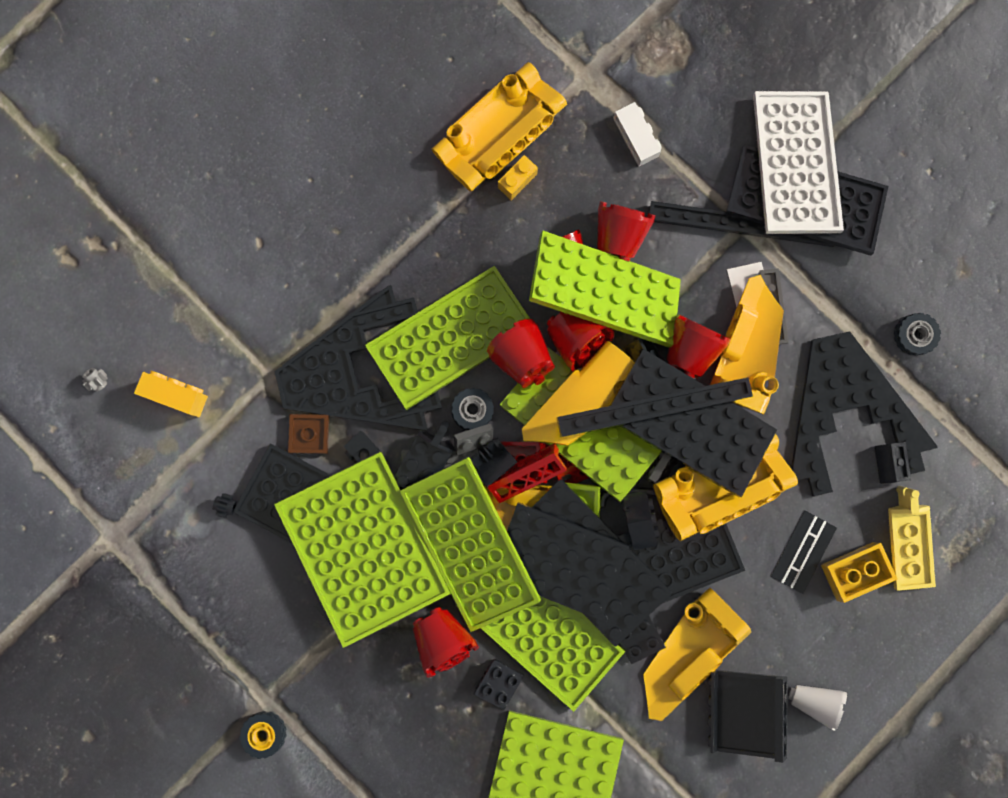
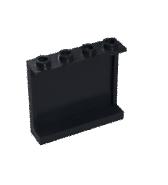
M723 670L711 672L709 676L711 695H709L708 705L711 707V715L708 717V726L711 727L708 747H711V753L714 754L718 751L775 759V762L783 763L787 759V677Z

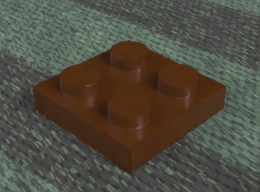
M290 414L288 453L328 454L329 415Z

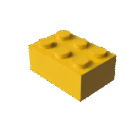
M150 371V374L142 372L134 392L136 395L200 417L208 398L207 395L202 394L204 390L189 384L185 387L186 383L168 378L154 371Z
M877 542L867 544L821 565L836 600L842 603L898 580L882 544Z

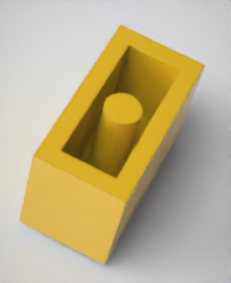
M524 155L498 181V189L512 201L537 175L538 167Z

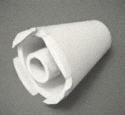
M796 685L795 688H791L788 699L791 700L793 706L835 731L840 724L844 712L842 709L843 704H846L847 693L838 690Z

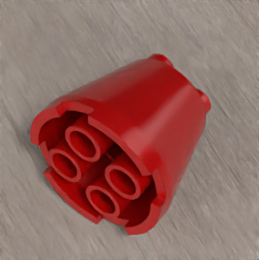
M600 201L598 206L597 249L611 255H619L620 259L630 261V258H634L654 223L656 215L648 213L646 217L642 211L615 204L607 207L606 202Z
M560 312L556 317H551L547 322L549 326L548 335L566 366L572 372L581 367L583 368L604 343L612 341L614 337V330L612 328L564 312Z
M678 314L673 328V345L668 350L666 360L668 364L676 369H684V374L697 379L698 376L701 377L727 348L731 339L725 336L720 338L721 334Z
M532 319L520 320L513 323L514 327L504 334L502 332L498 333L490 342L487 352L490 360L520 384L522 388H526L534 383L535 385L543 383L545 381L544 376L552 371L555 365L552 362L540 328Z
M438 607L432 610L427 618L424 619L422 617L413 622V632L422 669L428 678L435 676V671L441 672L453 668L469 658L472 649L474 651L479 649L476 640L448 610H441Z

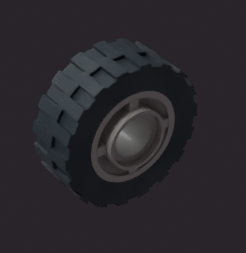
M914 313L904 317L896 325L894 340L897 343V347L902 352L908 353V355L918 356L927 354L938 346V342L941 339L940 326L930 315ZM915 330L920 332L919 339L914 335Z
M467 388L459 392L454 398L451 407L452 418L460 428L468 431L487 425L493 416L494 405L486 392H483L481 389ZM475 405L478 412L474 415L469 414L467 407Z

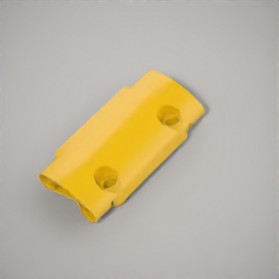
M527 62L515 75L505 76L501 82L447 129L446 138L440 140L431 150L447 170L465 188L472 192L486 178L491 179L540 136L552 124L553 117L567 105V102L559 92L542 81L537 69L530 62Z
M776 434L743 496L740 498L687 466L677 470L676 474L672 477H668L653 485L663 515L679 541L696 533H707L775 500L782 492L798 484L795 473L777 451L779 439Z

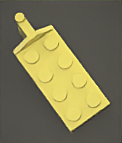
M898 486L896 491L898 493L899 506L888 508L892 565L898 579L894 581V589L898 591L936 587L930 506L919 505V491Z

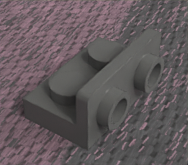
M661 452L642 477L653 484L662 481L675 459Z

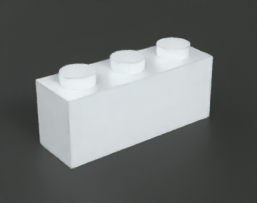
M634 102L616 111L613 119L638 166H641L659 157L662 148L658 139L655 140L652 135L651 125L644 120L643 110Z

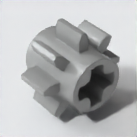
M91 368L83 374V386L88 391L93 389L98 392L107 385V374L102 369L97 371L95 368Z

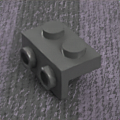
M487 424L456 434L454 438L450 439V444L457 455L481 448L492 441L493 427L491 424Z

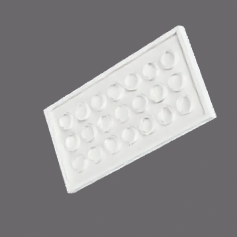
M755 91L753 99L766 234L842 233L844 228L829 93Z

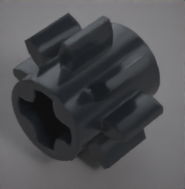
M222 493L221 497L217 496L215 498L212 509L217 511V516L227 518L228 514L233 515L237 502L233 501L234 496Z

